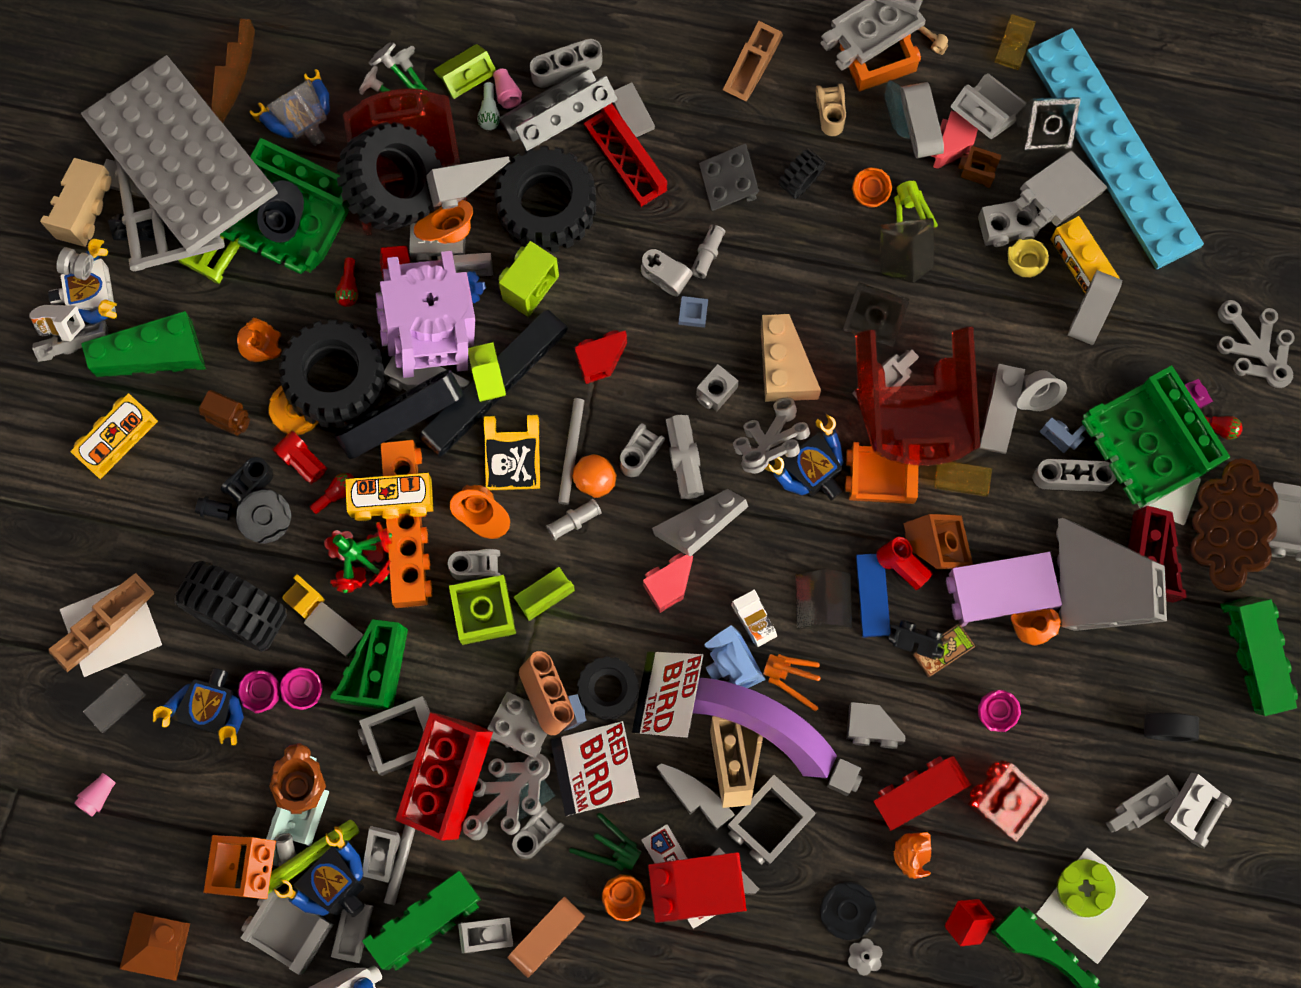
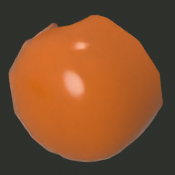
M873 167L860 171L855 176L852 185L854 198L860 205L868 208L882 205L889 199L892 192L890 176L882 169Z
M595 454L582 457L574 466L572 474L576 487L581 492L589 494L594 498L609 494L615 486L617 476L611 463L604 457Z
M619 874L608 880L602 892V901L606 912L619 921H629L638 917L641 914V908L645 901V891L641 882L632 875Z

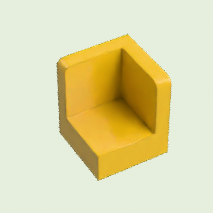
M296 574L293 577L296 583L282 598L306 620L319 603L325 599Z

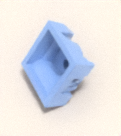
M732 625L704 644L706 648L712 651L710 655L714 660V663L706 667L711 679L718 680L723 677L729 680V683L745 688L752 687L766 680L741 633Z

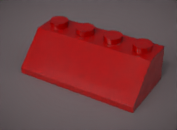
M430 713L395 820L441 841L459 839L493 731L471 722Z

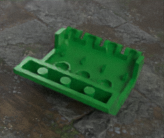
M260 138L250 158L271 184L281 180L289 181L302 192L304 209L295 236L287 242L278 243L267 239L261 233L257 224L258 207L223 231L220 236L232 242L239 238V245L255 253L262 249L261 256L278 264L285 260L284 267L299 274H302L304 271L310 273L324 260L348 215V207L350 205L347 200H343L341 193H343L342 187H338L337 178L340 175Z
M1172 365L1149 377L1141 386L1104 405L1101 403L1090 409L1083 415L1084 420L1081 421L1090 437L1096 436L1097 440L1094 443L1105 461L1110 459L1112 462L1109 467L1120 484L1125 483L1126 487L1123 490L1132 504H1138L1140 508L1150 505L1180 489L1230 458Z

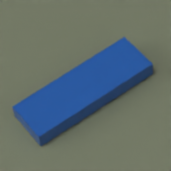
M877 554L856 555L862 638L890 636L885 568L879 564Z

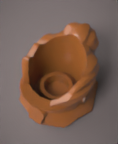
M300 743L288 746L284 751V756L275 762L269 785L277 807L290 811L291 814H302L304 811L317 807L326 788L319 763L310 758V749Z

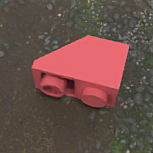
M954 111L950 112L948 120L942 119L940 126L943 135L944 153L931 156L936 158L933 167L937 169L961 158L963 153L968 154L978 132L975 126Z
M679 553L668 561L670 564L662 569L656 567L645 574L646 579L643 580V586L660 613L684 599L693 556L689 557Z

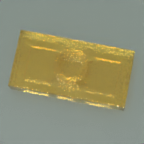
M1011 14L995 63L1016 70L1020 69L1036 23L1035 21Z
M938 460L934 488L988 496L992 468Z

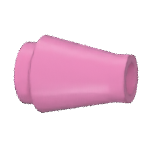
M506 69L496 70L493 73V78L495 80L498 103L506 109L516 107L522 100L521 90Z
M102 773L98 779L77 795L78 799L74 804L93 817L96 812H100L112 787L116 783Z

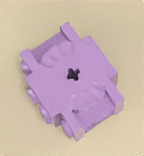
M452 251L441 252V260L399 264L398 257L387 258L388 269H383L384 281H380V292L376 293L377 319L381 328L382 346H387L388 356H395L396 368H402L403 378L414 377V369L456 364L457 372L468 370V347L474 346L475 314L467 272L456 273Z

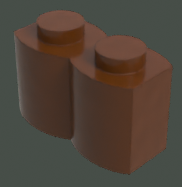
M208 390L199 407V412L205 417L207 423L236 436H239L241 432L244 433L249 426L250 418H248V412L243 409L242 403L216 391Z

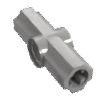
M672 416L666 419V426L671 446L669 447L673 471H676L679 494L681 499L697 498L704 495L699 470V452L697 444L693 441L689 416Z

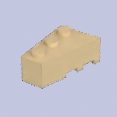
M77 158L73 159L61 181V186H64L60 196H53L50 202L54 207L49 217L43 215L40 221L56 239L86 247L88 240L92 239L95 231V219L102 212V200L105 191L110 189L112 182L105 166Z

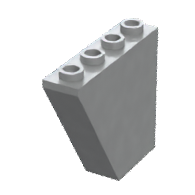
M1064 518L1058 519L1056 531L1057 540L1059 541L1057 564L1060 568L1058 589L1062 603L1059 610V618L1063 628L1079 631L1167 621L1164 565Z

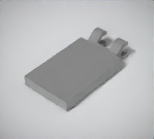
M864 0L832 20L831 26L833 29L821 36L823 41L820 44L826 51L832 49L838 42L845 50L836 56L839 60L835 62L842 71L849 67L856 59L862 65L924 26L926 20L919 11L917 15L876 0Z
M1071 150L1026 181L1020 188L1022 191L1021 197L1014 203L1020 210H1023L1033 202L1041 210L1039 216L1032 221L1039 229L1043 228L1050 221L1057 227L1101 195L1107 186Z

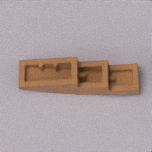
M135 573L93 605L92 611L70 628L71 632L48 649L50 655L66 672H69L130 619L154 595V591Z

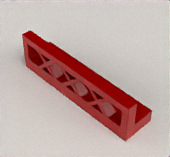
M612 103L602 108L601 113L584 123L585 129L640 207L667 191V180ZM605 120L609 126L608 135L596 133L593 126ZM610 141L622 144L624 147L622 155L613 154L608 150ZM624 161L636 164L638 167L636 175L626 174L623 171ZM638 182L650 184L654 191L642 197L637 191Z

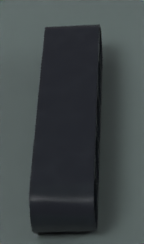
M451 370L442 371L344 426L334 436L349 459L356 458L456 402L464 395V392Z

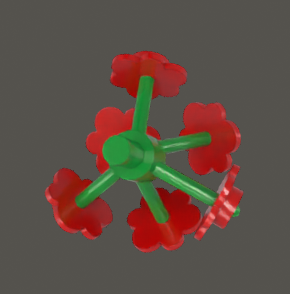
M380 522L376 523L377 533L368 535L367 540L358 543L353 540L351 532H340L339 530H334L331 534L332 537H327L324 540V546L329 550V557H338V559L344 561V570L336 573L337 580H330V584H332V587H337V591L343 593L353 592L354 589L361 588L362 584L366 582V570L363 567L355 568L352 566L351 562L356 559L375 573L368 584L370 587L375 582L381 584L384 580H387V576L390 573L387 568L391 561L388 560L380 569L372 564L375 561L382 562L385 559V551L386 553L389 552L388 545L392 544V534L388 528L383 529ZM362 550L364 555L368 556L367 559L361 555Z

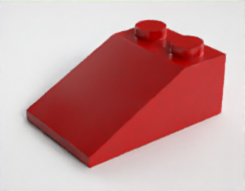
M739 853L648 865L655 923L747 911Z

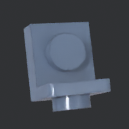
M1051 418L1043 426L1040 433L1065 453L1070 447L1075 450L1085 439L1082 433L1086 428L1082 425L1071 435L1069 428L1063 422Z

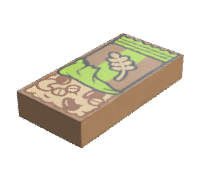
M960 624L943 634L942 637L950 641L946 644H941V648L945 649L942 659L937 658L933 660L916 654L917 652L913 654L928 677H931L975 647Z

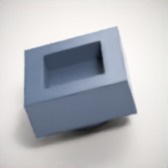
M682 296L679 325L705 328L708 299Z
M578 694L568 696L574 711V719L564 728V731L573 729L587 721L582 703H580Z

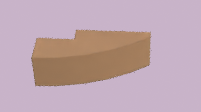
M758 21L748 43H745L723 91L743 101L748 100L783 37L781 31Z

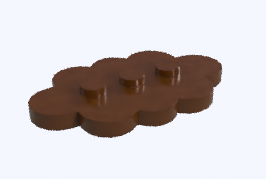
M1244 458L1230 461L1223 470L1222 479H1210L1200 487L1198 501L1201 508L1194 514L1192 519V525L1198 535L1192 541L1191 554L1199 565L1210 568L1209 576L1213 585L1218 590L1226 593L1239 590L1245 584L1248 572H1259L1270 564L1272 551L1268 543L1276 536L1278 531L1277 523L1272 516L1279 505L1278 495L1272 486L1260 482L1259 471L1256 465Z

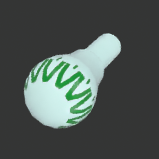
M487 82L484 83V100L482 101L477 120L481 128L493 130L500 123V115L496 107V101H494V84Z

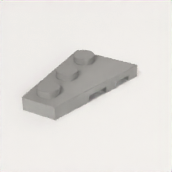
M726 489L653 527L652 530L656 537L691 557L748 507L745 498Z

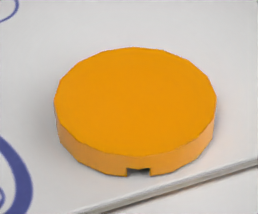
M282 386L272 394L268 407L269 416L273 424L280 431L288 434L292 430L297 435H302L311 431L319 423V421H316L312 424L306 421L304 415L299 416L294 411L293 406L289 404Z

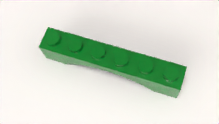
M1020 906L1014 907L991 930L1011 952L1027 954L1044 960L1067 976L1076 988H1100L1098 986L1100 983L1098 978L1089 970L1084 972L1077 965L1079 962L1078 958L1068 949L1063 951L1056 944L1058 941L1057 937L1047 928L1042 930L1035 923L1037 917L1027 907L1023 909Z

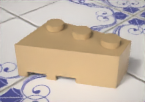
M762 315L761 341L765 402L777 401L787 397L793 400H818L821 389L790 315Z
M712 716L710 735L722 808L751 805L763 736L735 722Z

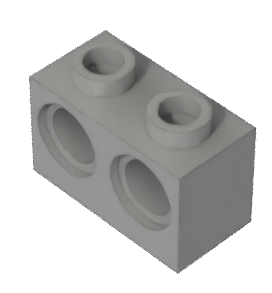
M1015 201L982 207L978 220L985 246L994 245V247H1001L1008 244L1009 241L1034 239L1040 230L1032 222L1038 217L1036 205L1032 202L1026 208L1020 210L1014 203ZM1017 219H1025L1028 225L1019 224ZM991 224H1000L1003 230H995Z

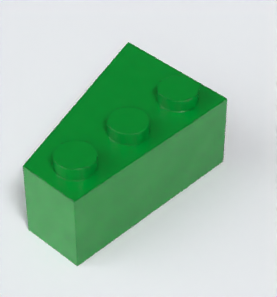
M372 619L355 650L357 652L349 667H346L343 672L344 677L337 690L333 691L330 699L340 704L384 710L393 708L408 629L397 622Z

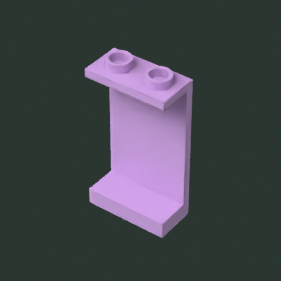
M1050 552L953 568L949 573V577H946L948 592L953 593L955 604H952L953 617L955 620H959L961 626H966L969 622L1011 614L1048 608L1058 610L1062 606Z

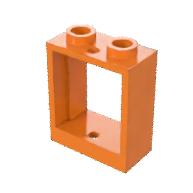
M911 34L899 41L906 59L872 71H868L865 63L861 65L857 59L853 61L849 66V70L859 92L917 71L921 56L918 47L913 46L910 40ZM840 44L841 51H844L845 49Z
M212 835L203 893L267 899L276 841L253 837ZM241 845L247 847L240 888H235Z

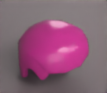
M303 667L288 671L280 683L282 700L290 708L298 710L308 709L317 704L323 690L319 675L313 670Z
M254 670L247 673L239 682L238 695L242 706L254 713H262L272 709L280 697V683L277 678L264 670Z
M1005 690L990 691L981 698L978 705V717L982 724L990 731H1008L1017 724L1021 715L1019 701L1012 693Z

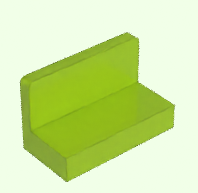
M478 44L434 69V72L442 79L453 99L489 79L496 71L487 51Z
M558 567L515 595L514 600L528 621L573 593L575 591L574 585L567 579L561 568Z

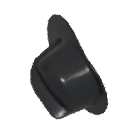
M281 180L272 183L278 194L262 204L257 214V224L261 233L267 239L278 243L287 242L295 236L304 209V199L299 188L289 181Z

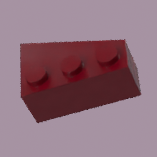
M1144 506L1133 513L1128 548L1165 566L1167 602L1174 603L1187 598L1186 591L1182 588L1180 575L1182 566L1181 563H1178L1176 551L1178 542L1173 512Z

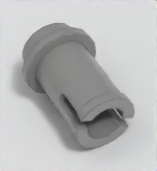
M290 833L280 834L274 839L280 858L278 866H281L297 855L292 840L293 837Z

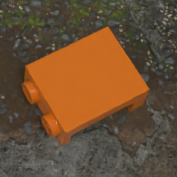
M853 442L851 450L847 449L846 466H850V476L845 477V492H849V500L914 504L918 498L919 445L908 444L907 448L859 446V442Z

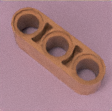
M536 651L519 668V676L540 727L549 735H557L574 719V711L551 657L545 652Z
M563 897L507 958L529 978L581 923L585 915L566 897Z

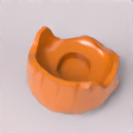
M253 317L238 332L237 343L239 352L244 358L252 362H262L278 358L282 352L278 348L281 333L273 329L267 322Z
M1048 608L1011 614L1010 616L1014 630L1023 643L1034 646L1040 645L1056 636L1059 632L1061 621L1058 613L1053 609Z
M925 832L907 833L901 836L895 843V851L893 852L895 862L900 870H902V873L910 879L929 876L931 872L923 870L922 867L931 858V835Z

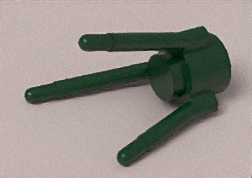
M598 813L597 817L625 843L621 842L618 846L598 833L593 835L595 839L615 851L612 857L617 860L615 861L573 847L569 848V852L613 866L620 871L623 868L631 871L642 851L636 848L637 843L626 837L602 813Z

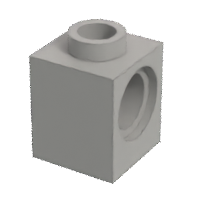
M717 364L697 387V400L705 408H713L717 412L738 388V380ZM713 385H717L723 391L718 395H714L708 389Z

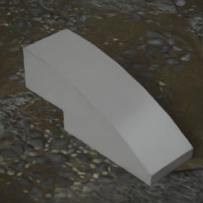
M662 763L657 766V771L689 814H692L699 808L715 830L735 816L729 807L722 808L721 799L694 777Z

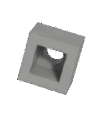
M839 759L827 787L845 796H848L851 790L856 792L862 780V776L858 775L861 768L843 759Z

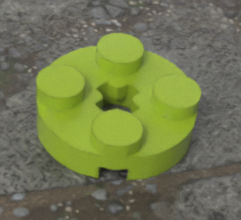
M1082 859L1072 862L1062 871L1057 880V894L1060 902L1070 912L1079 917L1090 918L1102 914L1111 907L1115 898L1116 886L1113 876L1105 865L1094 860ZM1083 880H1087L1089 885H1093L1094 890L1090 892L1089 897H1086L1084 892H1079L1078 888L1083 885Z

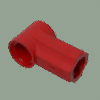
M291 430L272 450L288 466L291 465L311 485L324 475L327 467L308 449L309 447Z
M903 537L894 538L877 551L879 564L885 569H894L915 590L921 588L932 576L931 571L912 554L911 544Z

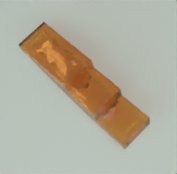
M240 19L238 43H227L226 66H215L211 110L222 123L237 99L251 59L255 29L250 19Z

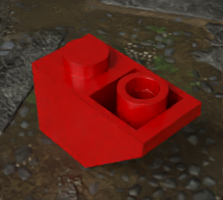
M610 331L604 335V338L595 341L593 339H586L574 347L575 356L585 384L612 375L627 345L626 331Z

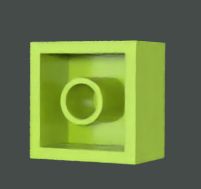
M532 241L526 247L522 246L518 250L514 258L515 262L510 268L506 267L499 276V286L503 301L528 318L559 277L557 258Z
M504 575L449 586L458 637L462 645L516 634Z

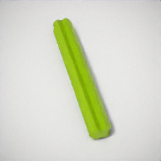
M348 820L339 826L343 832L344 841H349L360 832L356 823L352 820ZM335 830L328 834L332 840H336L340 836ZM326 836L271 872L268 894L285 884L280 879L289 881L316 863L331 847L326 841Z

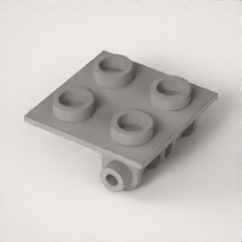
M506 692L487 728L493 731L490 741L493 742L495 740L506 745V748L511 747L515 752L518 750L536 758L537 754H540L541 746L547 736V733L540 727L530 701Z

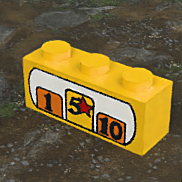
M1079 216L1056 228L1050 240L1085 293L1097 270L1119 278Z
M129 393L125 397L119 398L114 403L113 409L106 416L99 418L94 423L93 429L86 436L80 437L75 442L74 448L70 451L99 479L158 422Z
M429 473L345 479L347 513L351 518H355L356 521L371 520V516L381 515L385 519L398 518L399 514L410 513V516L420 517L427 515V512L433 511L432 479Z

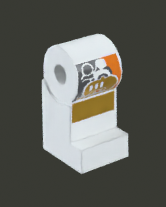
M42 305L32 310L29 315L40 336L53 334L60 336L62 341L71 342L85 326L77 306Z
M754 589L734 600L731 606L753 643L759 647L776 638L777 634Z

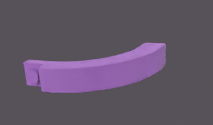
M699 678L692 713L716 716L747 727L782 750L797 766L802 776L828 777L837 755L828 742L803 718L779 702L754 690L726 681Z

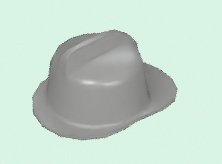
M1039 370L1030 375H1025L1022 393L1016 402L1017 408L1032 411L1050 409L1063 399L1067 391V385L1063 380L1056 378L1046 370Z

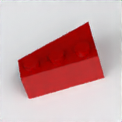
M939 756L926 764L928 770L919 774L915 770L902 778L904 784L897 788H894L893 784L878 792L880 797L874 800V803L890 831L971 786L955 756L945 760Z

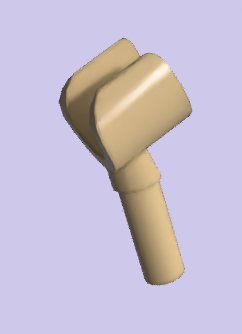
M924 26L917 29L933 41L931 49L939 55L945 53L948 47V39L945 35H936Z

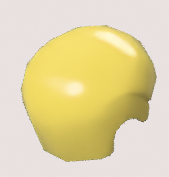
M1019 239L1012 247L1008 248V264L1013 272L1021 277L1031 278L1040 274L1049 262L1048 250L1037 240Z

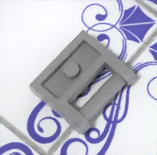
M1191 772L1164 821L1193 844L1204 849L1209 842L1207 838L1224 808L1229 807L1232 799L1217 790L1199 774ZM1212 799L1213 801H1215L1214 804L1212 805L1206 818L1201 824L1199 830L1197 832L1194 831V828L1196 827L1198 821L1200 820L1201 816L1203 815L1205 809L1207 808L1209 802Z

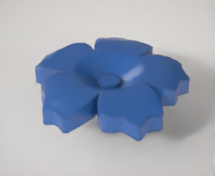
M468 271L467 276L472 303H476L480 300L479 295L483 294L487 287L485 282H477L479 276L476 275L475 271Z

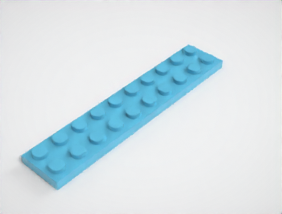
M1073 28L1028 49L1027 57L1101 180L1107 186V190L1154 268L1157 270L1201 248L1204 244Z

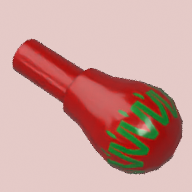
M345 258L344 273L335 292L337 303L343 307L353 306L359 298L356 278L354 277L355 259Z
M1205 416L1214 432L1222 438L1233 440L1240 436L1243 427L1238 418L1234 416H1212L1211 418Z
M346 472L336 475L325 490V494L309 506L311 510L318 514L331 502H336L346 497L345 479H355L354 476Z

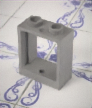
M423 696L359 721L362 728L357 731L362 744H368L371 754L367 756L372 771L377 770L378 774L383 776L414 763L417 751L383 763L371 726L416 710L424 731L430 710Z
M773 775L752 798L751 805L745 806L728 824L727 827L731 830L728 835L739 845L744 842L752 849L749 854L760 865L764 862L770 865L816 813L779 778ZM769 790L801 818L771 853H768L738 825Z

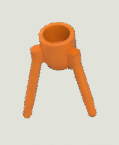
M770 654L763 675L770 677L768 682L777 685L804 705L817 711L818 707L786 685L780 678L785 680L789 672L819 681L820 676L791 667V664L818 668L820 663L786 657L778 654V656Z

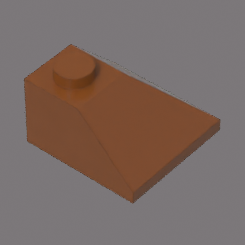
M928 514L903 523L906 532L905 538L911 544L912 552L935 568L953 569L973 565L962 515Z
M134 912L120 969L176 981L191 923Z

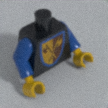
M826 414L828 418L826 426H823L821 420H816V426L824 431L823 435L819 431L799 447L800 453L798 455L786 457L784 460L780 457L775 458L774 467L768 463L765 469L774 472V477L787 491L799 495L807 494L813 497L822 490L832 501L843 492V489L834 479L840 475L842 471L841 466L844 462L841 443L834 429L836 425L835 419Z
M212 668L208 683L194 679L191 684H186L164 706L157 707L154 710L153 722L162 717L164 718L162 727H168L170 717L173 716L172 720L179 724L219 735L220 744H223L225 738L230 737L231 745H236V734L240 729L244 716L236 693L224 688L228 672Z
M334 827L335 831L340 835L339 838L332 840L326 833V841L331 847L294 884V887L297 889L293 890L288 880L280 879L283 883L287 884L288 889L284 893H279L276 889H274V892L281 898L289 897V902L305 913L321 916L332 913L337 916L344 909L351 917H355L365 906L357 898V895L364 889V885L361 882L364 875L361 857L347 840H343L342 830L339 827Z

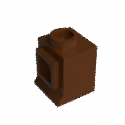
M971 145L969 153H963L958 167L963 170L961 178L990 188L1002 155ZM975 164L984 167V170L972 168L971 165Z

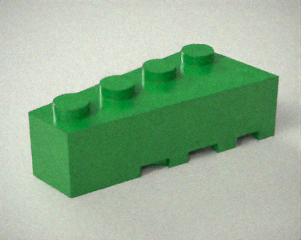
M186 311L81 343L87 366L96 377L131 375L132 373L139 372L149 374L172 370V372L184 371V369L207 370L193 321Z
M1255 596L1220 604L1223 613L1229 612L1232 625L1227 627L1230 636L1234 637L1240 646L1236 655L1239 664H1241L1244 670L1248 671V675L1244 677L1255 713L1268 716L1296 709L1298 693L1296 687L1291 683L1289 675L1291 673V664L1284 654L1285 638L1282 631L1278 628L1277 619L1279 613L1276 604L1272 602V599Z
M458 871L427 894L428 898L424 901L420 899L403 912L404 916L391 919L383 925L380 930L381 933L375 938L369 935L362 940L382 970L394 968L397 971L410 961L407 956L417 950L418 953H421L433 943L431 940L433 936L439 932L443 936L456 926L454 921L463 914L467 918L479 909L477 903L482 899L461 871Z

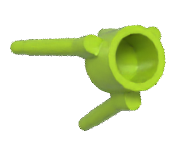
M907 181L897 187L898 195L894 197L899 248L904 246L902 205L905 208L915 207L922 223L927 221L924 215L925 212L934 228L938 226L924 200L922 191L918 189L916 181Z

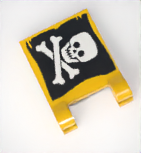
M527 415V432L497 433L495 416L484 417L486 488L489 490L540 489L538 415Z

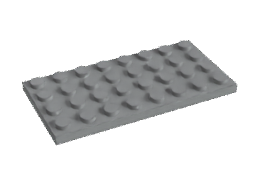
M167 55L81 112L89 126L189 255L278 194L275 187Z

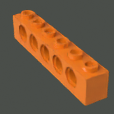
M414 440L381 443L383 476L397 475V470L401 466L410 467L408 474H418V464H422L421 448H416ZM410 513L399 514L398 518L386 519L387 528L392 534V544H389L388 548L389 560L391 561L389 566L392 604L395 608L428 605V597H432L431 580L426 581V570H430L429 553L424 554V543H428L427 527H422V517H426V515L413 517L410 516ZM411 518L414 520L411 528L402 529L400 527L404 519ZM410 544L416 546L414 554L410 556L402 554L405 546ZM408 572H417L418 578L412 583L404 581V577Z

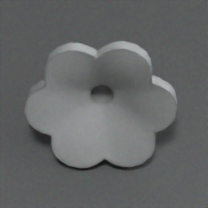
M862 939L860 943L850 945L848 964L851 968L857 969L858 973L863 976L868 975L871 971H878L880 969V958L883 952L879 946L873 945L870 939ZM865 954L868 955V959H867V960L864 959V955H865Z

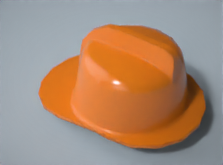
M461 200L457 207L451 209H443L441 206L438 210L430 213L415 224L414 234L417 238L426 241L438 240L444 244L459 242L470 231L473 207L465 200Z
M466 485L462 491L456 493L450 500L452 515L481 537L489 539L500 538L510 528V518L507 511L495 501L492 492L484 486Z

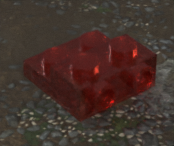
M1001 760L1000 762L993 763L988 768L987 775L989 777L983 785L978 784L972 789L970 793L972 799L968 805L987 822L994 824L1010 840L1018 842L1050 797L1012 763Z

